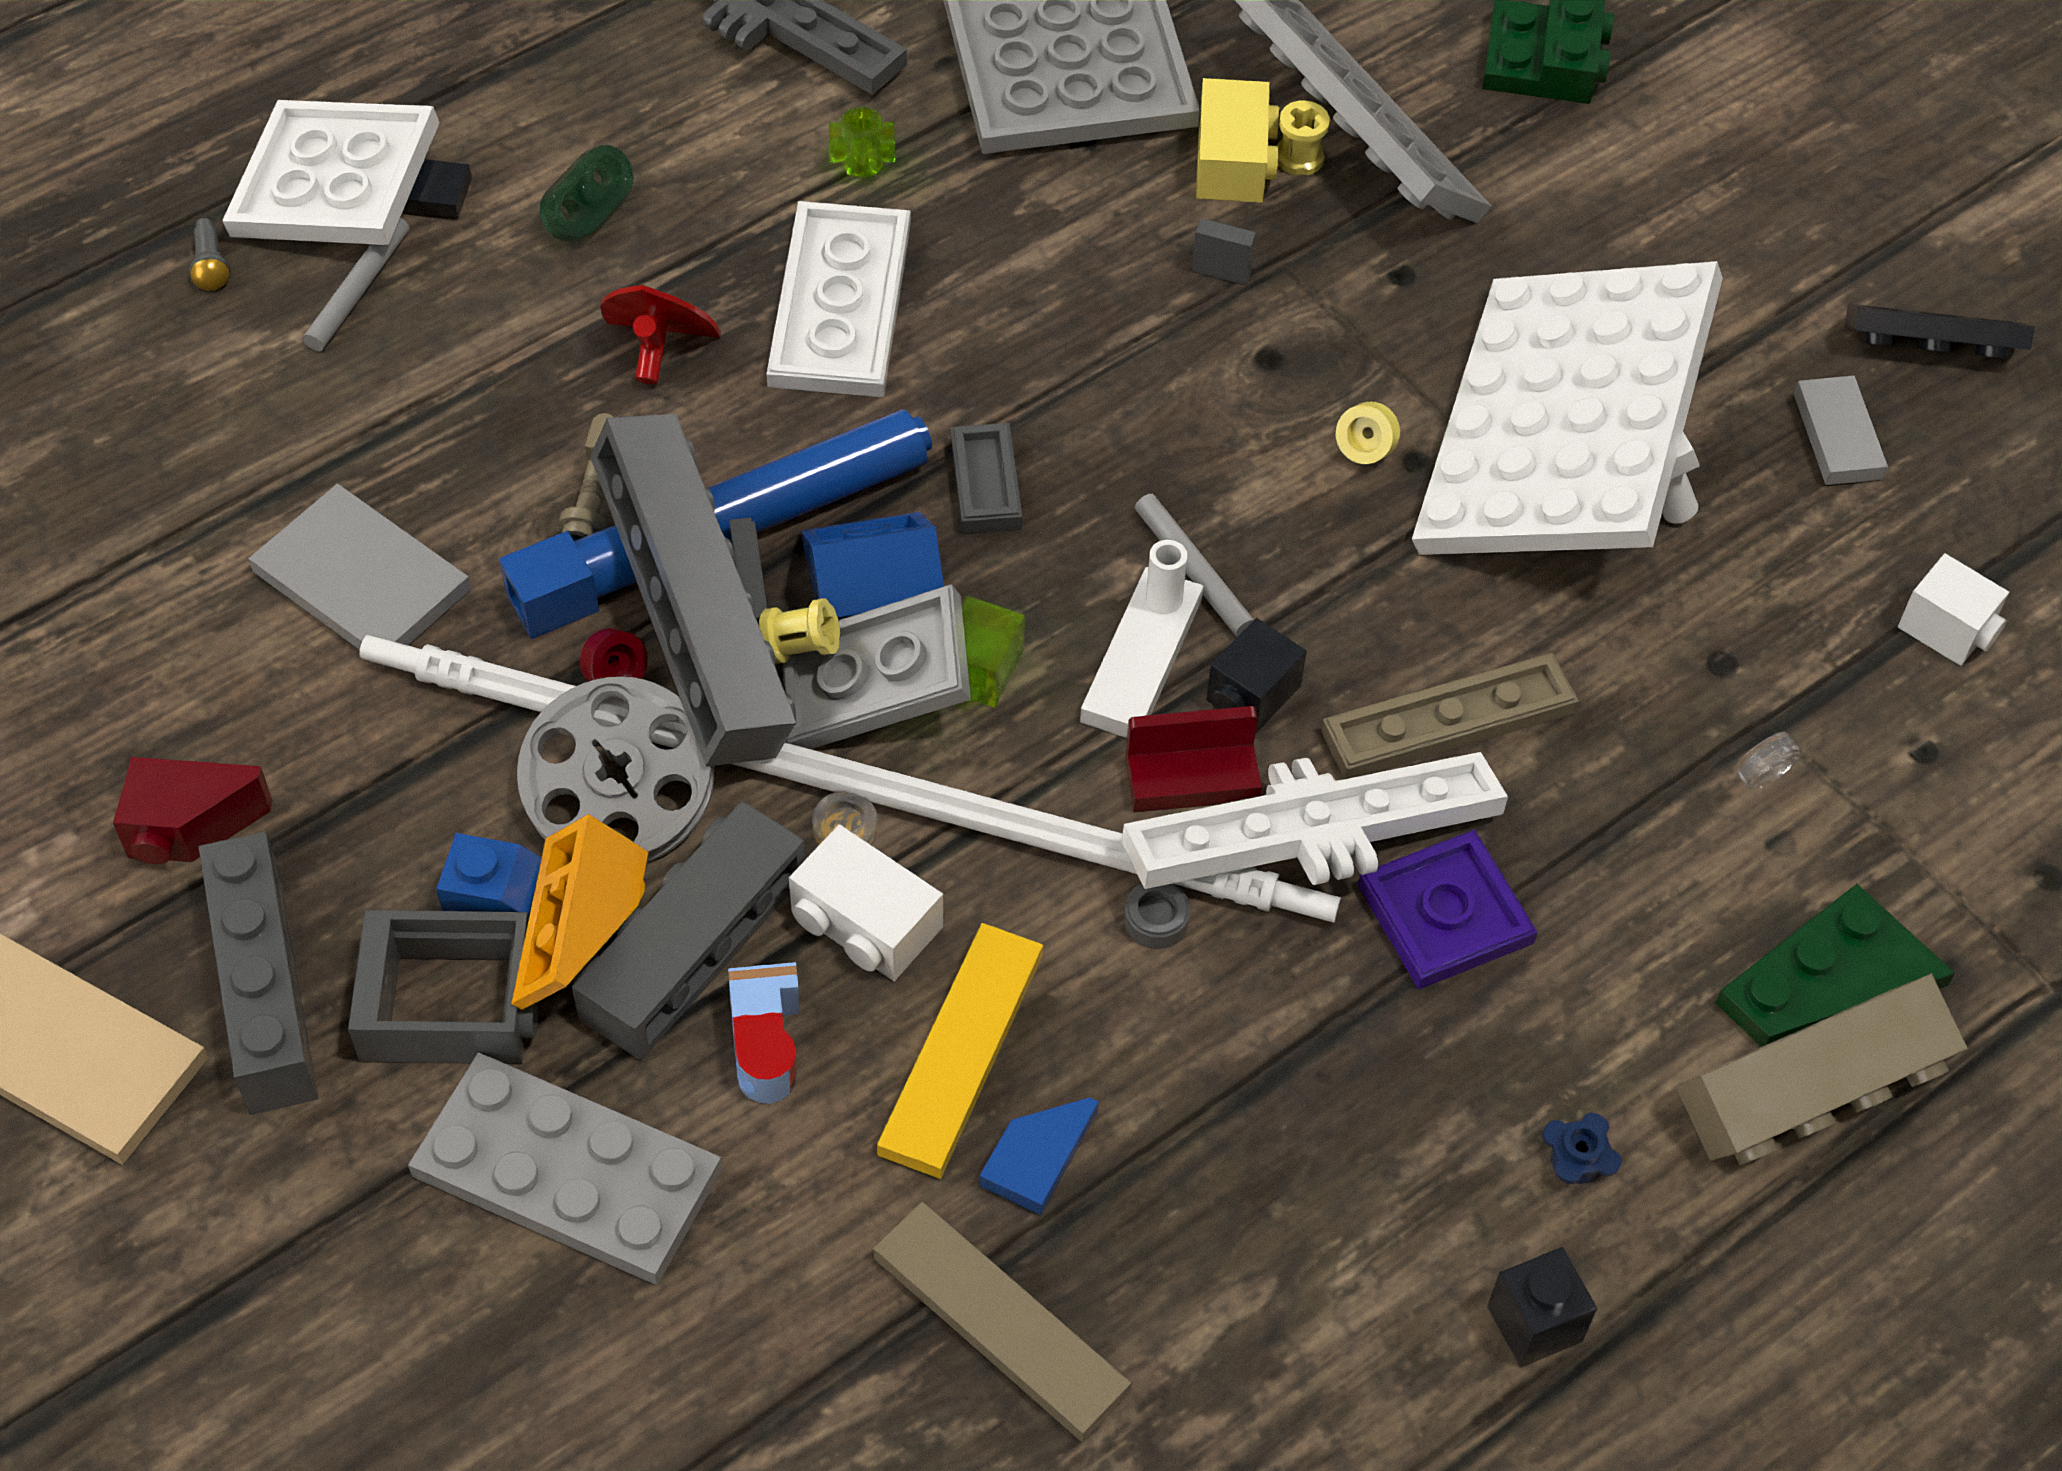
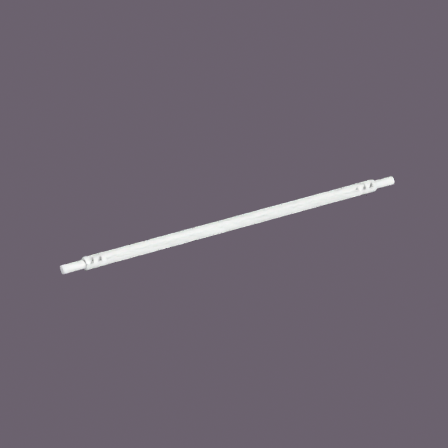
M366 635L360 646L361 659L415 673L417 681L428 684L435 683L439 687L446 689L454 688L461 693L476 694L542 712L561 694L576 687L484 662L482 659L473 656L466 657L462 656L461 653L451 650L444 651L439 647L428 644L419 649ZM620 698L606 699L596 708L594 719L602 726L612 727L618 725L628 715L629 705ZM677 721L663 722L654 730L652 742L676 748L685 740L687 728ZM788 743L783 745L776 758L732 763L737 766L1137 874L1121 842L1122 833ZM1255 867L1172 883L1212 894V897L1231 899L1235 903L1245 906L1247 904L1253 905L1257 909L1267 912L1270 911L1271 906L1333 923L1335 922L1341 897L1278 881L1279 874L1270 871H1259Z

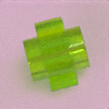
M856 107L846 110L841 117L840 123H829L830 162L838 163L842 161L843 168L847 175L869 177L877 175L883 166V161H895L894 122L882 123V118L875 109Z

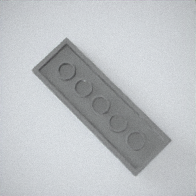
M1235 0L1243 9L1239 14L1241 20L1260 35L1266 34L1274 42L1270 47L1273 55L1292 69L1298 68L1305 76L1301 81L1302 86L1323 103L1329 102L1337 111L1333 116L1334 121L1348 134L1355 138L1361 137L1368 144L1369 147L1365 151L1367 157L1380 169L1387 173L1393 172L1402 181L1398 190L1409 202L1420 209H1425L1427 205H1430L1450 220H1453L1457 215L1478 223L1492 205L1300 1Z

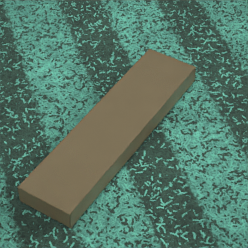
M1549 653L1324 718L1321 733L1343 778L1349 779L1575 714L1579 701L1554 654Z
M923 1201L873 1248L874 1259L1081 1442L1130 1393L1132 1383Z

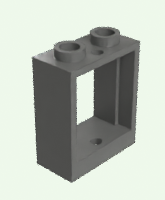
M365 910L348 1028L359 1062L472 1063L479 1052L502 1063L522 1064L525 1038H535L538 1028V1002L523 1010L511 1004L529 921L527 912ZM400 958L509 960L503 1022L392 1021Z

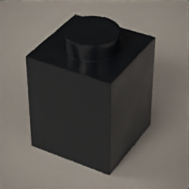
M1256 617L1210 665L1206 700L1215 709L1255 707L1258 719L1257 733L1301 687L1307 650Z
M1563 1246L1499 1272L1487 1305L1520 1368L1582 1343L1598 1309Z

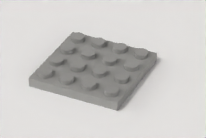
M943 0L982 154L1199 127L1200 108L1166 0Z

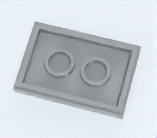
M338 483L248 558L251 569L255 574L359 650L366 635L409 645L471 590L469 576Z
M952 584L839 620V649L835 654L821 655L816 650L790 655L789 660L782 663L784 691L794 701L797 722L787 739V743L807 749L820 747L971 700L961 595Z

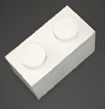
M840 824L789 877L791 911L797 922L808 932L817 936H821L824 933L843 946L850 959L859 967L867 971H874L876 969L894 982L943 928V893Z

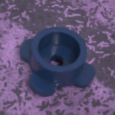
M1588 1113L1580 1121L1565 1124L1562 1121L1553 1120L1545 1126L1542 1135L1543 1141L1546 1145L1552 1147L1550 1154L1551 1163L1555 1175L1561 1181L1568 1184H1584L1594 1181L1600 1175L1606 1177L1613 1176L1619 1170L1621 1156L1611 1148L1607 1137L1609 1123L1603 1116L1596 1113ZM1584 1144L1587 1146L1588 1151L1586 1153L1579 1152L1576 1149V1145Z

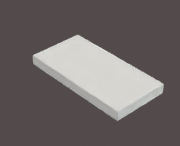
M798 201L767 368V387L884 397L911 226L910 210Z

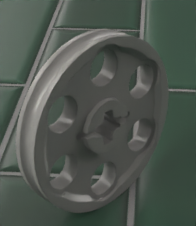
M606 677L592 680L571 688L558 696L538 715L529 728L521 746L517 765V782L522 804L533 825L544 840L587 814H590L606 825L618 818H629L638 824V835L634 843L648 851L647 863L672 851L693 832L706 812L711 799L715 777L714 766H705L680 697L656 683L633 677ZM609 698H620L629 705V712L625 720L612 727L598 724L594 719L595 710L598 705ZM677 721L687 728L685 740L674 749L663 750L657 748L652 743L654 730L663 722ZM559 734L569 735L575 739V751L568 760L563 763L554 764L542 759L541 751L547 739ZM596 746L602 748L610 761H615L620 767L627 765L625 767L628 776L627 781L637 798L633 799L622 783L618 784L613 778L606 779L607 772L604 768L606 765L595 748ZM677 780L690 785L692 788L691 799L681 809L674 811L665 810L657 804L658 791L666 783ZM564 794L575 796L580 800V810L572 821L557 825L546 819L545 810L553 798Z

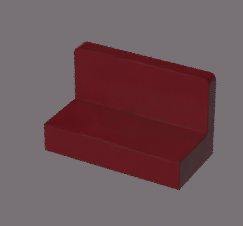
M1246 706L1131 717L1128 720L1125 762L1134 813L1220 805L1260 797L1262 784L1254 748L1258 720L1255 707Z

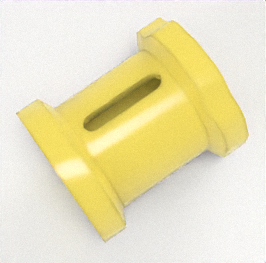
M1301 100L1286 105L1281 111L1279 126L1283 132V139L1277 145V165L1283 171L1291 175H1311L1319 171L1323 166L1324 147L1321 144V139L1328 132L1330 117L1321 105L1312 101Z
M826 598L813 600L808 608L782 612L779 608L775 607L764 609L760 615L759 628L764 640L768 641L773 648L775 664L787 662L790 655L817 650L821 655L835 654L839 649L840 627L834 607Z

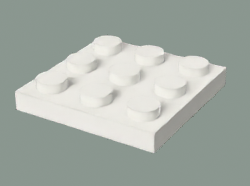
M278 100L222 220L229 236L389 245L440 123L434 107Z

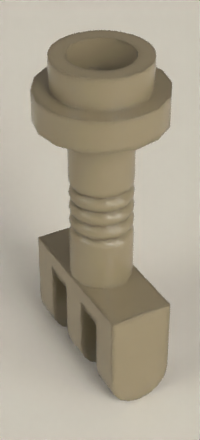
M607 413L595 416L590 426L585 444L588 465L576 507L564 509L559 518L558 528L560 532L568 531L573 541L608 528L606 519L599 514L604 493L590 458L606 419L613 417Z

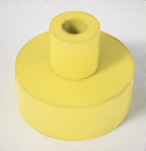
M1363 402L1348 409L1340 417L1336 427V440L1341 452L1348 459L1359 464H1372L1387 457L1394 451L1400 438V426L1395 414L1387 406L1378 402Z

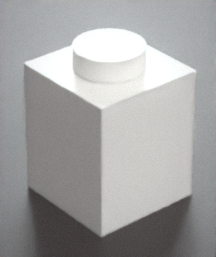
M1944 553L1913 591L1898 628L1962 666L1976 647L1987 651L2000 635L2007 620L1999 616V613L2009 591Z

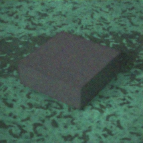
M1201 218L1195 232L1192 271L1246 285L1252 272L1256 232Z

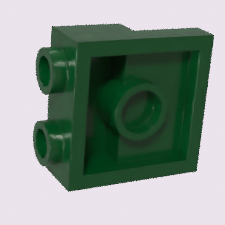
M1494 0L1482 89L1590 104L1595 82L1605 83L1607 79L1611 50L1600 49V45H1609L1614 12L1604 11L1605 0H1549L1548 6L1523 1Z

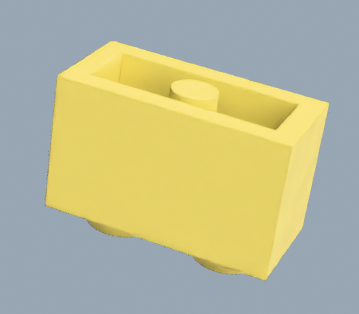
M1203 78L1199 119L1196 199L1263 203L1265 180H1276L1278 146H1268V139L1277 140L1279 106L1269 105V82Z

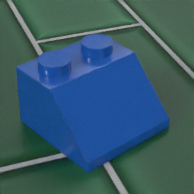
M920 512L801 530L814 599L826 598L834 607L838 621L944 587L936 527Z

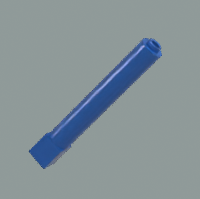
M901 409L710 486L708 489L714 498L715 515L723 536L731 542L729 520L751 517V521H755L757 534L921 467L927 462L926 451L932 449V440L924 421L919 416L912 418L905 409ZM616 525L573 541L569 532L565 531L499 558L506 595L530 639L599 612L597 599L637 583Z

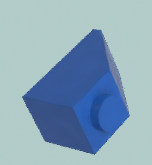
M456 833L436 888L442 911L527 912L529 918L541 857L520 844Z

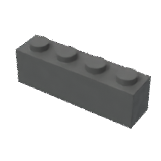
M741 801L726 818L719 817L713 821L702 838L701 846L685 863L678 862L670 868L661 882L659 892L643 909L636 908L620 926L617 938L600 956L594 955L576 975L572 991L578 1019L639 1061H642L790 894L789 877L806 860L804 840L744 801Z
M265 831L199 846L233 1073L249 1114H258L318 1100L281 874L267 833Z

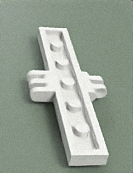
M1481 752L1335 781L1330 773L1318 775L1310 759L1302 758L1292 762L1293 775L1284 762L1269 766L1268 775L1271 785L1267 786L1265 796L1124 824L1121 842L1144 889L1296 857L1300 861L1310 882L1313 885L1329 881V867L1337 880L1353 876V862L1362 875L1376 872L1378 860L1370 842L1502 815L1508 796Z

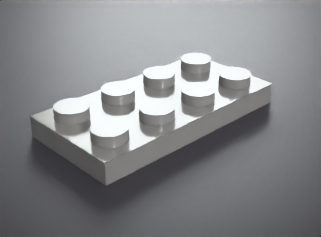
M479 1052L408 1164L413 1178L657 1286L723 1170L722 1159L716 1154Z

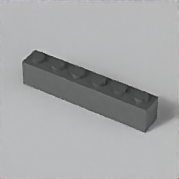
M676 414L607 418L590 458L705 766L776 758L797 723L795 704L792 697L785 693L775 669L773 648L768 641L764 640L757 623L753 597L748 589H744L737 572L733 546L728 538H724L715 515L713 495L708 488L704 487L695 464L693 444L688 438H685Z

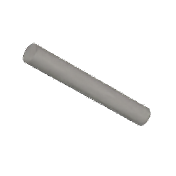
M400 217L389 245H369L303 336V341L310 349L320 352L325 348L407 235L410 228L404 219Z
M1154 494L1143 496L1135 505L1137 513L1160 541L1174 540L1185 547L1187 551V576L1192 582L1204 585L1203 596L1234 635L1238 637L1254 620L1156 496Z

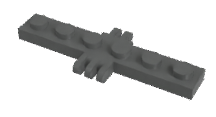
M712 0L715 3L706 10L702 18L703 26L711 31L718 30L719 35L728 41L735 39V44L745 51L750 50L769 34L871 95H874L907 66L906 48L824 0Z

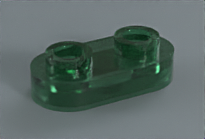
M600 145L582 153L544 193L540 202L541 220L551 235L562 241H574L591 234L627 196L633 185V169L626 155L614 146ZM594 170L597 171L601 177V185L594 178ZM561 205L568 211V221L562 213Z

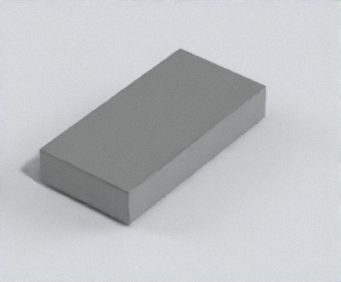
M1855 375L1798 381L1794 397L1825 485L1883 480L1888 465Z

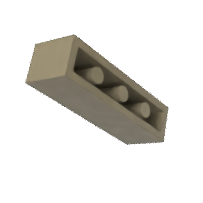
M1929 974L1900 985L1675 1086L1710 1161L1734 1154L1739 1165H1742L1777 1150L1778 1148L1773 1137L1789 1129H1793L1797 1139L1836 1123L1831 1113L1833 1109L1850 1102L1854 1113L1890 1099L1893 1096L1888 1085L1907 1077L1910 1086L1914 1087L1949 1072L1944 1059L1968 1048L1933 975Z

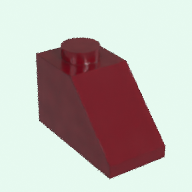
M131 757L113 825L128 858H136L149 864H164L168 861L193 862L200 857L199 846L224 841L268 814L271 811L273 800L261 766Z

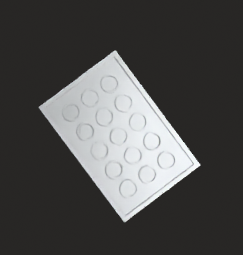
M1718 262L1684 263L1493 279L1412 537L1419 555L1653 547L1723 280Z

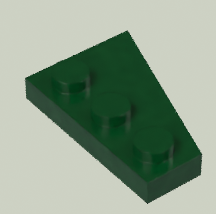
M1856 884L1720 991L1715 1003L1755 1042L1763 1047L1900 985L1929 974L1933 975L1939 989L1944 988L1950 984L1955 972L1861 886Z

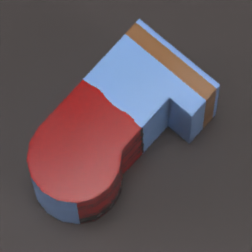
M796 962L728 968L737 1080L740 1089L749 1099L758 1103L770 1104L781 1101L793 1090L796 1085L797 1076L796 1047L793 1039L784 1030L783 1026L784 1015L799 1014Z

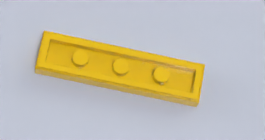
M981 923L879 1139L877 1156L938 1179L942 1178L1043 957V944Z

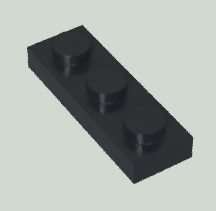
M1848 304L1844 325L1854 331H1861L1860 342L1894 346L1896 335L1917 337V348L1943 352H1953L1954 342L1977 344L1975 354L1997 358H2011L2012 348L2031 350L2035 329L2034 326L2021 322Z

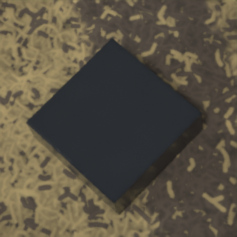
M424 159L403 212L458 219L472 180L470 165Z

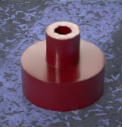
M615 628L601 629L592 634L585 642L580 655L581 672L587 682L606 677L643 679L648 665V655L642 641L634 634Z

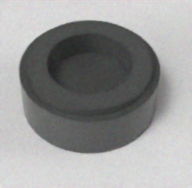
M1140 884L1129 893L1124 908V926L1128 935L1135 942L1144 947L1162 949L1175 945L1185 936L1189 926L1190 903L1180 888L1173 884L1144 889L1143 885Z

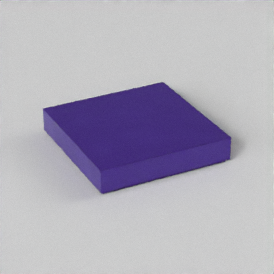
M1475 829L1380 865L1376 872L1360 874L1359 889L1418 990L1535 943L1538 934L1536 928Z

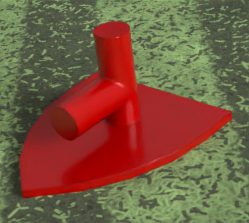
M645 285L620 288L608 293L601 301V314L606 323L633 327L634 333L641 343L635 380L641 383L658 384L667 331L715 338L721 337L718 325L707 313L673 295Z

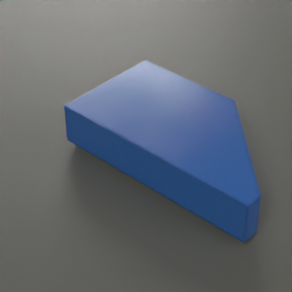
M1089 1097L1012 1119L980 1174L979 1186L1042 1215L1098 1113L1099 1101Z

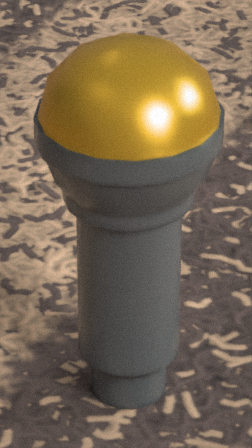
M201 218L196 222V228L193 231L196 254L190 263L189 275L198 288L206 291H216L227 283L230 277V267L219 252L217 231L213 226V222L207 218Z

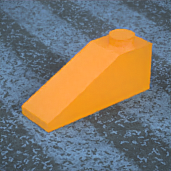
M590 814L585 815L545 839L511 1003L521 1010L565 988L639 906V902L644 894L645 882L643 879L648 851Z

